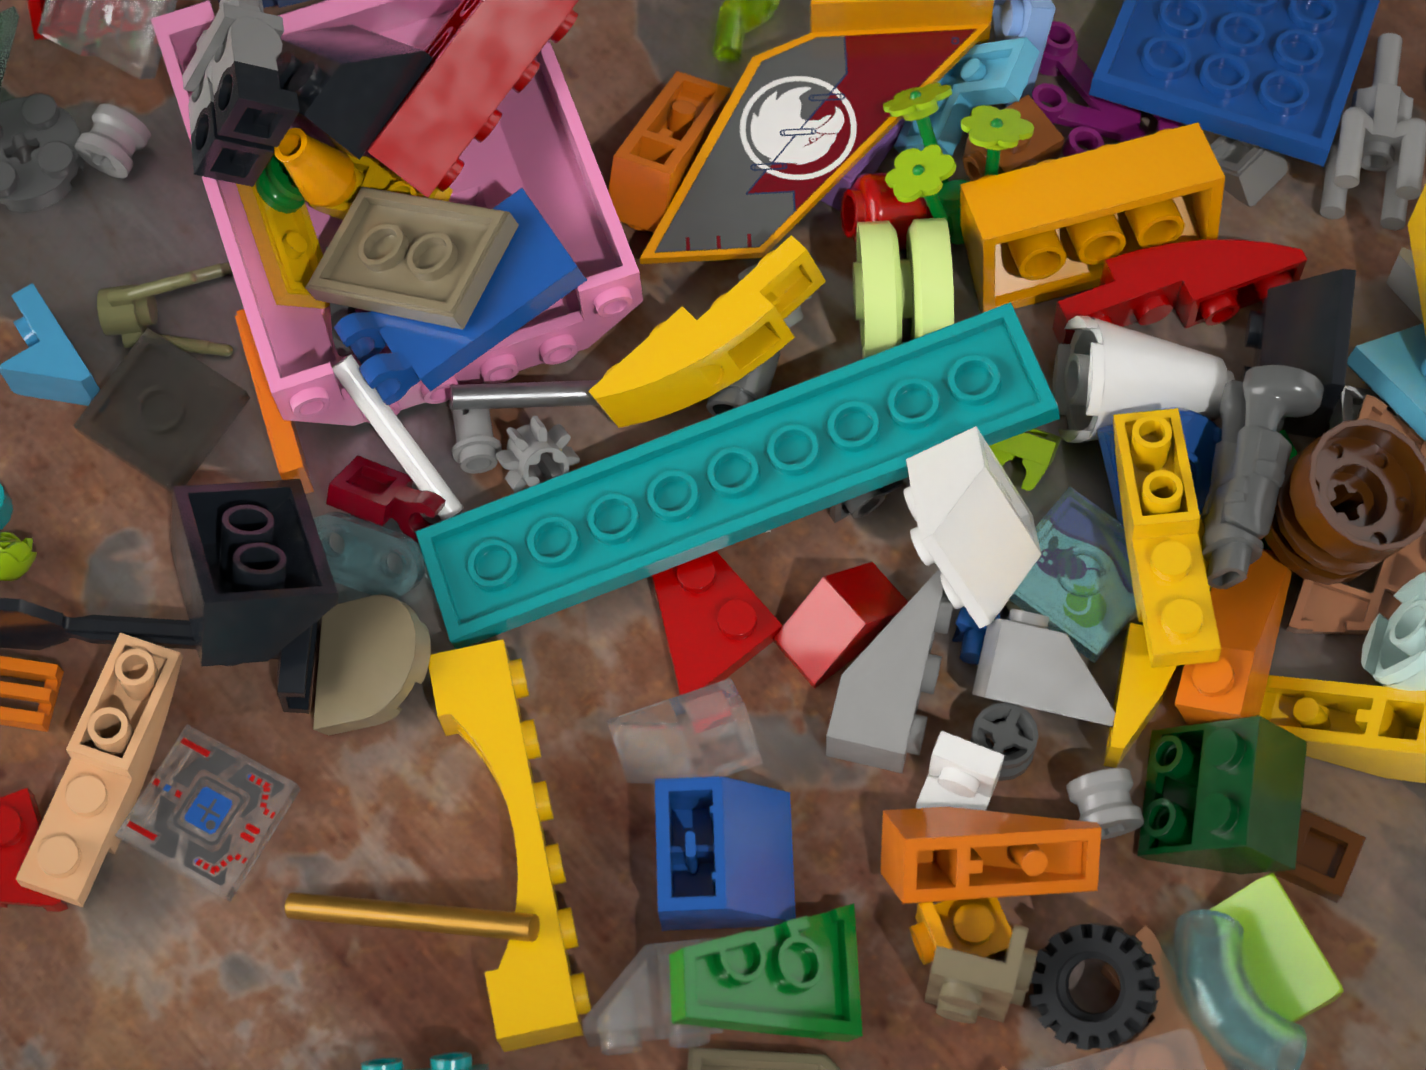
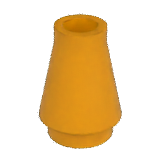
M290 128L279 146L274 147L276 158L284 164L301 195L308 203L316 206L334 207L346 201L352 194L356 185V174L351 158L344 152L308 136L299 128Z

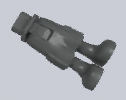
M1285 365L1256 366L1246 371L1244 382L1232 380L1225 384L1219 408L1222 419V441L1216 443L1211 485L1201 512V520L1205 531L1202 536V555L1209 562L1206 575L1208 585L1213 588L1227 589L1244 581L1247 578L1249 565L1262 556L1264 544L1261 539L1270 531L1279 489L1285 479L1284 473L1292 450V444L1279 432L1284 427L1285 417L1296 418L1312 415L1320 407L1323 397L1324 386L1315 375L1305 370Z

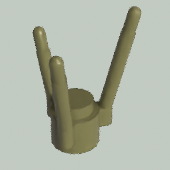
M219 263L144 284L100 288L97 295V310L104 334L106 336L122 335L125 348L150 346L207 355L231 356L233 348L228 344L146 332L147 326L155 325L158 320L155 295L231 274L230 263Z

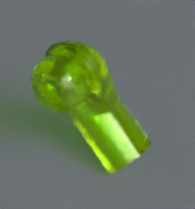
M725 0L718 14L713 46L715 58L724 62L740 60L745 34L767 22L773 16L774 11L778 9L780 0Z

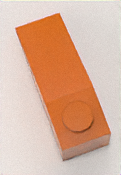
M675 72L613 155L608 192L620 222L626 223L635 230L655 232L728 102L732 88L683 72Z
M1263 549L1260 559L1249 565L1247 578L1244 581L1227 589L1212 587L1210 591L1221 652L1217 662L1187 664L1183 667L1175 705L1187 725L1260 715L1292 575V570L1283 565L1272 550Z
M956 807L883 810L880 873L902 904L1098 891L1102 827L1096 822Z

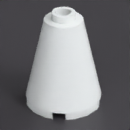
M1075 316L1068 321L1065 329H1073L1075 333L1071 344L1058 345L1053 372V396L1059 407V415H1066L1069 429H1058L1060 437L1065 441L1084 443L1099 440L1097 429L1112 425L1113 415L1178 407L1195 411L1210 420H1216L1220 417L1219 408L1225 384L1235 380L1232 371L1227 370L1222 358L1094 317Z

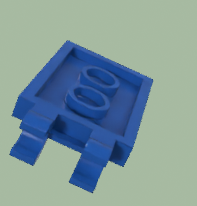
M520 188L492 208L510 212L519 226L463 330L372 311L351 313L339 320L334 326L343 344L346 347H351L355 356L362 364L359 370L371 389L375 388L386 405L400 400L419 381H422L431 392L587 281L523 188ZM385 346H388L392 352L380 354Z

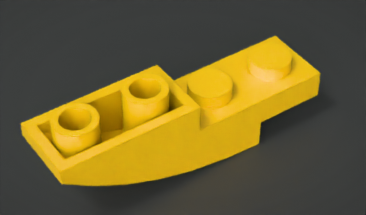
M791 235L779 247L767 253L759 261L758 265L729 292L718 297L711 308L698 320L682 306L670 318L658 324L652 330L649 337L620 363L608 369L603 378L588 392L618 428L651 421L702 401L746 376L793 340L795 337L784 319L821 287L826 280L808 250Z
M1179 409L1113 415V431L1124 532L1138 621L1143 622L1151 668L1217 662L1220 657L1221 645L1198 534L1201 518Z

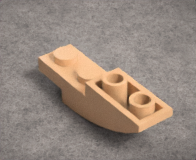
M123 633L119 634L66 748L71 760L16 877V880L22 887L80 907L84 906L107 852L116 853L142 790L174 693L183 658L180 652Z

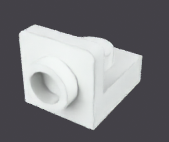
M941 731L931 755L929 773L917 800L916 808L956 807L986 811L998 782L1005 755Z

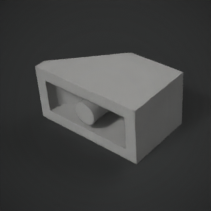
M1010 609L1008 620L994 619L991 624L987 625L972 695L1113 727L1115 711L1068 635L1047 629L1050 617Z

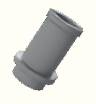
M451 408L457 441L452 448L454 461L459 463L460 468L467 473L476 474L492 470L498 463L496 453L502 451L500 441L493 435L490 409L452 410Z

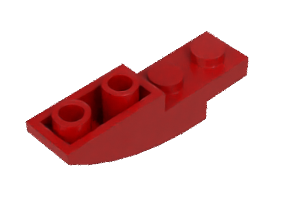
M1238 239L1176 242L1135 250L1106 259L1098 287L1058 301L1052 330L1059 344H1071L1075 330L1065 329L1068 321L1075 316L1094 317L1122 327L1136 322L1139 325L1145 326L1162 320L1170 314L1172 309L1176 310L1185 329L1203 322L1207 325H1217L1232 318L1243 307L1260 301L1264 303L1269 288L1299 281L1307 258L1303 250L1269 242Z

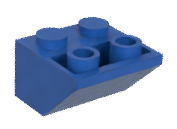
M724 776L655 779L658 914L662 931L771 927L796 919L790 792Z

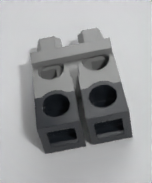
M221 0L218 13L209 29L204 30L196 44L197 50L182 75L183 89L193 92L190 96L188 107L194 175L253 187L273 156L274 147L279 146L300 112L297 92L280 89L276 60L282 52L283 44L280 37L284 32L283 18L264 13L262 0Z

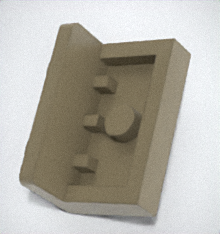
M1014 925L1003 962L936 946L924 1002L937 1005L936 1013L953 1021L976 1023L977 1016L1004 1022L1010 1003L1022 1006L1025 994L1029 989L1037 950L1024 947L1028 927Z

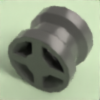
M1007 702L992 704L982 710L975 719L970 742L1000 754L1003 753L1005 756L998 780L1015 779L1022 775L1032 763L1039 736L1037 724L1031 714L1019 705ZM1014 746L1013 750L1009 752H1003L1004 749H1010Z

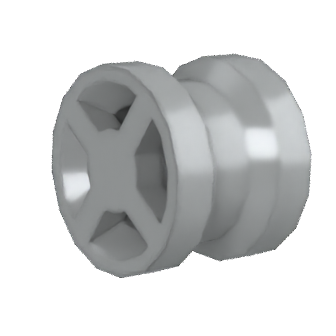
M100 104L92 116L93 128L90 132L81 134L74 145L75 150L83 160L97 170L112 177L126 178L134 166L131 157L136 150H141L146 146L151 137L150 131L139 119L129 112L113 105Z
M1111 768L1095 771L1080 776L1066 785L1069 801L1078 806L1080 813L1078 821L1098 823L1102 827L1101 840L1132 832L1144 824L1141 809L1132 804L1129 792L1133 787L1130 770L1126 768Z

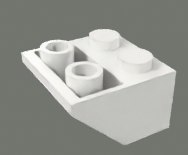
M977 426L906 459L911 486L905 488L903 492L908 508L918 525L910 530L918 555L927 566L936 563L942 572L940 578L949 601L955 609L965 606L980 629L993 622L1042 554L1032 513Z

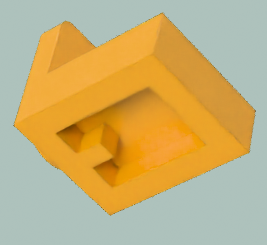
M997 897L950 900L935 905L933 902H919L915 917L918 924L909 927L914 946L924 965L933 962L936 946L991 960L1005 955L1012 934V930Z

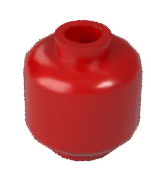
M887 173L862 174L854 182L852 189H847L842 197L841 223L844 234L848 238H853L856 243L857 222L889 220L897 232L899 252L906 251L907 231L913 220L933 218L924 197H919L908 203L900 202L894 195V189L889 188L885 181Z

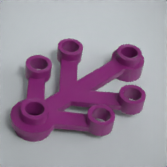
M1052 21L1038 72L1046 76L1063 75L1091 107L1067 102V96L1064 91L1050 83L1039 84L1033 89L1030 97L1052 124L1056 123L1074 128L1063 146V156L1067 157L1094 150L1104 145L1102 136L1119 140L1120 142L1147 136L1140 128L1141 110L1089 95L1094 73L1076 53L1078 43L1075 32L1063 22ZM1042 102L1049 103L1052 107L1046 106ZM1154 115L1158 120L1156 132L1168 128H1178L1182 125L1180 122ZM1078 145H1083L1089 150H1084L1080 148Z

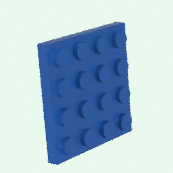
M1124 0L1093 76L1089 95L1186 125L1199 122L1203 130L1324 166L1380 0Z

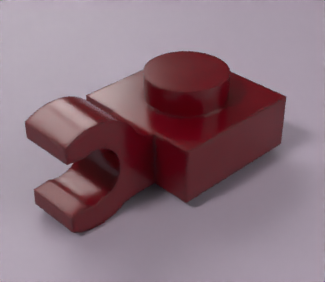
M357 455L329 483L326 504L349 513L357 520L372 522L382 527L392 518L399 524L401 531L408 539L419 544L415 531L434 524L427 522L420 513L434 518L445 506L446 500L434 492L413 489V480L409 475Z

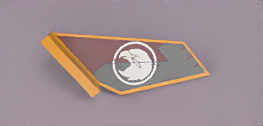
M810 0V33L753 56L642 253L639 259L640 264L763 258L903 118V116L891 117L890 113L884 112V103L893 100L896 94L904 90L916 87L922 88L931 83H938L974 45L989 43L994 0Z

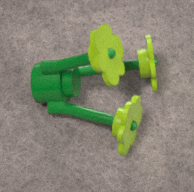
M931 83L922 88L916 87L904 90L896 94L893 100L883 104L884 112L890 113L891 117L903 116L905 121L916 120L924 149L922 151L915 148L906 149L897 155L894 160L895 169L887 173L885 181L889 188L894 189V195L900 202L908 203L919 197H924L933 218H946L950 243L965 244L960 225V184L970 181L962 179L949 181L948 178L956 171V162L951 155L943 154L942 149L938 146L929 117L938 111L937 101L943 100L953 93L951 86ZM988 105L977 106L972 109L971 116L964 117L961 120L960 126L964 132L969 133L971 143L987 149L984 176L998 175L1001 150L1016 147L1019 140L1029 139L1034 133L1033 124L1028 120L1021 119L1019 111L1009 108L999 110Z

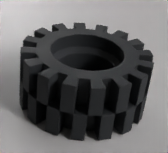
M1088 923L1069 927V929L1058 932L1048 939L1049 944L1045 948L1040 949L1036 955V961L1038 962L1035 970H1033L1030 983H1033L1034 994L1029 995L1032 1007L1037 1006L1041 1017L1038 1020L1045 1029L1050 1027L1056 1033L1054 1038L1064 1044L1068 1042L1075 1044L1077 1049L1090 1050L1100 1048L1103 1050L1119 1045L1143 1030L1149 1023L1147 1022L1148 1018L1156 1010L1158 1004L1156 992L1160 989L1159 976H1155L1153 965H1156L1151 953L1147 954L1141 947L1143 943L1135 935L1130 936L1123 932V928L1114 925ZM1090 958L1103 960L1110 964L1119 976L1121 984L1119 998L1115 1005L1106 1012H1087L1080 1008L1070 995V975L1073 969L1083 960Z

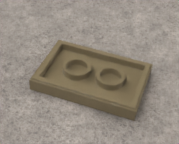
M361 187L305 288L318 301L463 330L519 224L511 213L507 211Z

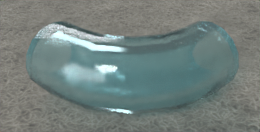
M1202 909L1182 914L1176 921L1174 932L1176 984L1192 1023L1215 1052L1239 1070H1299L1307 1046L1306 1032L1303 1026L1285 1019L1266 1006L1251 987L1243 968L1242 946L1244 928L1233 917L1218 911Z

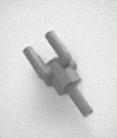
M1385 33L1379 36L1372 87L1357 89L1352 96L1351 107L1342 115L1339 139L1332 142L1326 162L1320 214L1325 218L1339 219L1344 216L1348 188H1354L1359 184L1361 168L1369 171L1386 172L1380 225L1385 229L1400 230L1404 228L1408 200L1416 199L1421 195L1426 154V122L1420 118L1411 119L1413 98L1408 97L1401 87L1397 86L1403 42L1402 37L1398 34Z

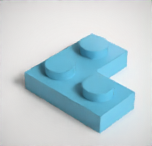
M1027 37L974 45L938 82L941 86L950 85L953 92L949 97L937 101L938 111L929 116L938 146L942 149L943 154L953 155L962 137L961 120L964 117L970 116L973 107L1018 102L1040 53ZM916 120L905 121L894 145V148L899 153L911 148L919 149L920 151L924 149Z

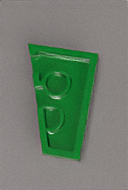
M855 904L838 907L829 912L809 917L803 916L788 920L779 925L755 931L749 930L683 947L669 954L672 1024L849 1042L863 1036Z

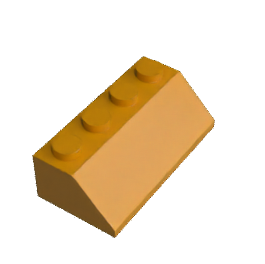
M1199 122L1174 129H1163L1151 135L1117 144H1105L1094 150L1059 159L1044 160L1036 165L998 175H986L975 181L960 184V225L981 313L1010 302L1013 308L1016 309L1096 288L1100 284L1105 260L1112 257L1169 243L1218 240L1225 175Z

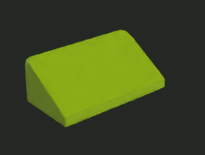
M1271 872L1259 878L1207 911V915L1277 1032L1333 1003L1343 993L1341 983L1274 873Z

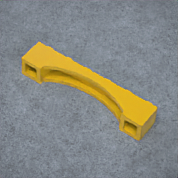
M504 639L431 654L428 667L437 716L445 736L459 734L476 751L496 780L508 806L517 852L518 885L515 912L537 914L540 921L539 934L534 942L509 940L499 968L485 972L496 1038L503 1052L584 1035L580 1015L592 1013L584 972L571 973L567 949L579 947L571 907L563 909L558 907L554 885L566 883V876L559 844L546 845L542 822L553 820L554 816L546 780L534 783L530 760L542 756L534 719L522 721L518 699L530 696L522 658L510 660Z

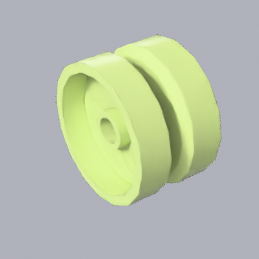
M946 218L913 220L907 231L906 259H900L897 232L889 220L857 222L856 262H853L852 269L855 320H859L863 359L902 344V319H909L911 340L954 324L952 254Z

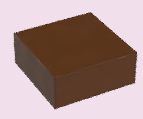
M1303 810L1300 814L1295 870L1276 871L1274 875L1337 903L1344 893L1366 837Z

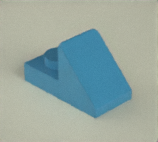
M31 283L12 294L13 300L23 317L13 323L29 347L0 365V373L12 392L23 396L97 407L106 402L93 376L34 284Z

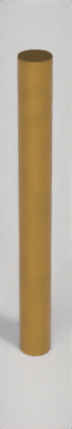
M291 892L285 902L287 918L529 942H534L537 939L540 929L538 915L529 913Z

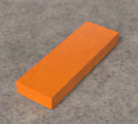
M245 310L236 311L235 319L281 479H300L305 494L314 492L295 422L282 419L271 394Z

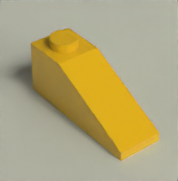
M1274 675L1268 676L1259 716L1307 741V757L1386 779L1426 783V691H1406L1384 686Z

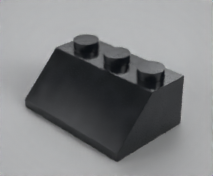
M355 25L282 35L280 37L283 44L282 52L276 60L280 89L297 92L300 110L290 127L299 128L308 136L360 160L433 58L421 49Z
M300 479L173 486L170 549L201 667L216 665L236 666L241 663L269 661L337 605L338 591Z

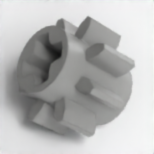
M533 416L530 424L521 426L518 429L509 427L506 430L510 437L507 442V450L496 453V458L502 467L510 470L505 479L514 492L522 490L527 484L529 487L566 474L569 472V466L580 463V458L572 447L566 446L571 436L559 423L548 432L538 416Z

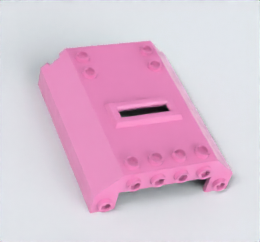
M326 0L279 16L283 18L284 32L282 35L355 25L424 51L462 0ZM210 1L151 18L190 142L191 132L188 104L193 92L183 89L182 75L197 50L196 44L204 30L209 29L215 18ZM550 40L535 57V60L540 63V67L532 80L519 93L511 89L496 108L502 112V117L493 131L481 143L473 138L460 155L459 159L465 164L460 174L449 186L453 190L449 202L492 209L520 188H523L587 281L431 392L422 381H419L400 400L389 405L396 416L401 410L425 402L438 404L450 400L451 385L503 383L515 377L521 370L542 363L555 365L566 362L573 358L578 351L593 345L643 302L639 269ZM367 151L363 154V156L375 158ZM202 176L271 394L282 419L355 426L364 422L370 423L333 372L332 367L347 356L341 357L336 351L332 335L330 306L320 309L276 305L236 183ZM305 200L324 255L326 247L331 243L343 220L315 210ZM356 309V313L371 312L368 310ZM385 346L380 354L392 352L388 346ZM352 355L356 362L359 364V366H361L362 364L359 362L357 357L355 355Z

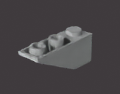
M940 570L935 572L841 675L826 736V756L903 773L907 753L920 755L928 717L916 714L921 692L934 695L942 656L930 654L935 632L948 635L954 609L947 595L944 594L945 591L940 578L942 572Z

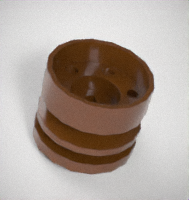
M1370 419L1341 422L1289 460L1284 473L1285 479L1279 489L1271 528L1265 536V540L1279 561L1303 579L1325 585L1354 580L1412 543L1426 531V458L1411 439L1391 425Z

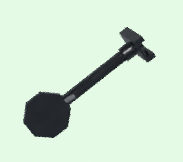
M0 598V648L42 650L67 642L69 638H76L89 643L115 645L119 634L123 633L165 648L197 650L189 620L108 615L67 617L63 613L22 599ZM319 620L271 658L278 660L277 692L283 712L309 714Z

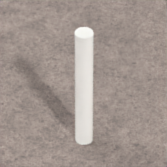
M350 354L332 367L339 382L419 490L434 492L446 500L445 506L438 513L441 520L444 521L454 517L464 508L390 406L383 402L375 388L371 389L354 357Z

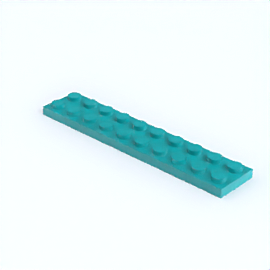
M1010 302L415 531L450 642L455 649H459L907 478L909 474L906 459L977 426L983 438L990 446L1060 419L1059 407Z

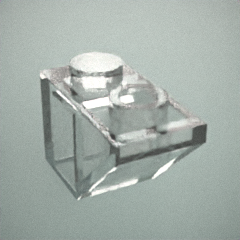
M731 678L607 720L627 783L655 784V779L725 777L763 764L745 704Z
M713 938L644 945L583 1019V1031L588 1046H601V1053L605 1055H623L642 1050V1041L669 1039V1046L687 1048L709 1043L710 1034L724 1033L723 1029L671 1023L669 954L683 947L711 941Z

